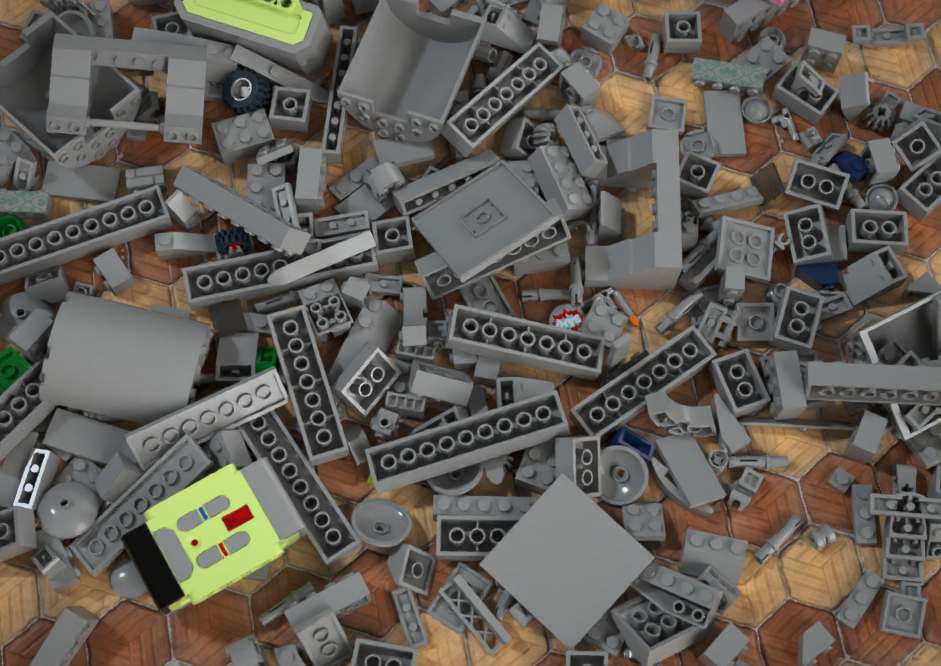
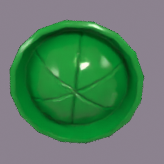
M5 215L0 218V238L26 230L24 221L16 215Z

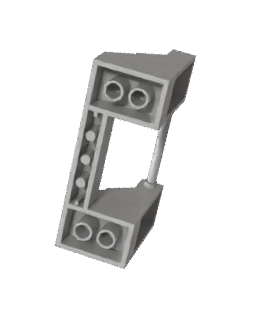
M55 33L52 47L49 104L46 114L47 132L86 135L87 128H90V126L160 131V134H164L163 142L202 145L207 47ZM94 65L168 72L164 123L152 124L91 119L89 112L94 87Z
M651 129L607 146L600 145L608 164L596 177L581 175L585 186L590 187V196L596 207L590 213V227L595 233V243L585 245L584 252L580 253L581 263L584 266V269H581L584 287L674 290L682 270L678 130ZM597 187L652 188L651 197L655 198V204H652V215H655V221L652 222V232L609 246H599L597 244Z

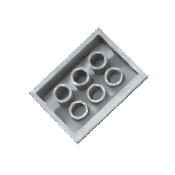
M643 595L637 596L610 610V614L631 652L643 666H652L710 636L714 618H712L704 630L665 613Z

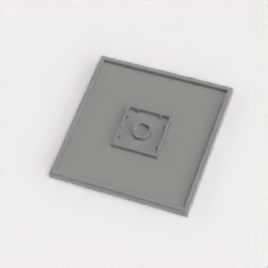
M504 160L499 161L410 218L414 227L462 283L560 220L559 215Z
M562 473L479 565L564 645L572 650L655 557Z

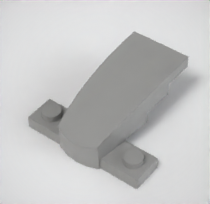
M895 337L891 338L876 353L880 363L885 365L901 363L906 366H916L923 364L912 350L908 351ZM913 405L903 418L915 431H919L933 416L941 414V406Z
M901 492L894 495L869 493L868 514L886 516L881 554V578L884 580L922 583L923 562L926 561V519L941 520V499L926 498L914 492Z

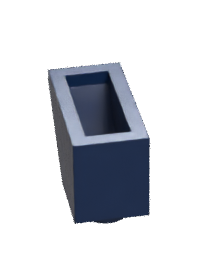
M846 150L835 154L830 160L831 164L837 163L842 172L850 174L849 181L853 186L863 181L870 171V168L860 155Z
M835 261L798 265L794 271V276L816 291L828 290L831 292L840 282Z
M625 426L611 433L607 447L613 445L628 446L637 451L645 462L651 461L656 446Z

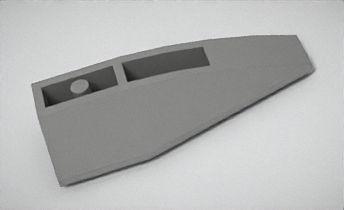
M652 561L630 585L665 613L704 630L715 615L724 594L721 590Z

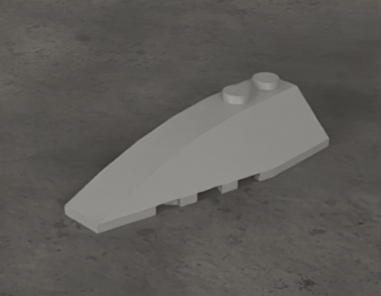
M134 27L132 40L207 47L206 80L226 84L227 77H231V73H237L240 64L230 59L235 45L183 34Z
M369 295L328 374L329 387L335 383L366 344L379 347L385 354L400 329L404 316L387 302ZM331 390L335 406L337 407L342 400Z

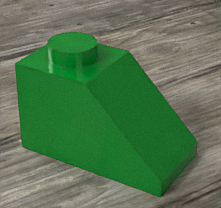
M275 346L260 347L256 360V374L272 366H275L278 372L279 359Z

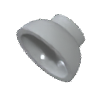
M781 282L771 284L765 291L767 303H774V307L779 306L782 293L788 285Z

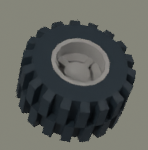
M244 68V70L238 69L237 73L232 72V76L226 79L227 83L223 84L225 88L222 91L224 96L222 98L223 102L238 115L251 113L262 108L265 109L271 104L269 103L273 97L270 94L273 92L270 87L271 84L266 78L252 69Z

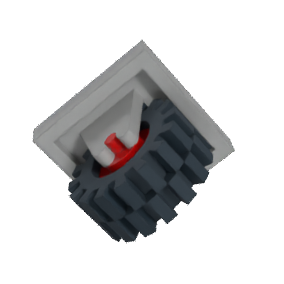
M236 226L232 227V229L228 227L226 230L222 229L220 232L214 233L213 238L218 261L255 254L252 235L244 231L245 228H236Z

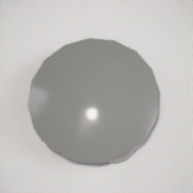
M132 558L119 562L113 569L111 585L114 591L121 597L136 598L149 590Z

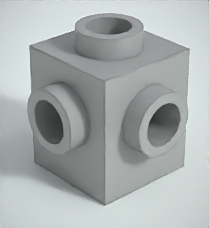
M380 408L377 417L373 416L370 423L374 437L381 441H391L392 436L396 437L400 425H398L399 414Z

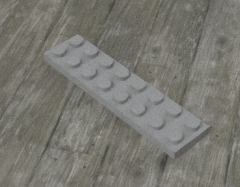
M272 366L125 434V438L143 471L152 467L186 433L191 435L199 445L212 439L220 431L231 430L289 403L290 400L275 366Z
M186 433L69 547L89 573L96 577L126 549L125 544L133 541L129 534L147 522L144 516L145 511L191 486L214 464L213 461L191 435Z

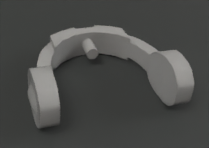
M579 220L567 223L569 232L574 229L577 231L578 228H584L587 230L586 239L588 244L595 243V233L586 221Z

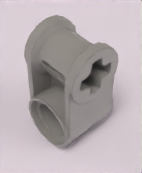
M896 463L893 465L892 495L901 492L916 493V466Z

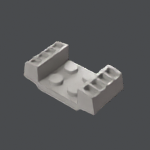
M398 341L395 352V365L402 373L390 386L389 392L387 391L386 410L403 416L424 418L428 396L417 397L410 392L408 385L413 359L434 364L436 348L423 345L403 346V342Z

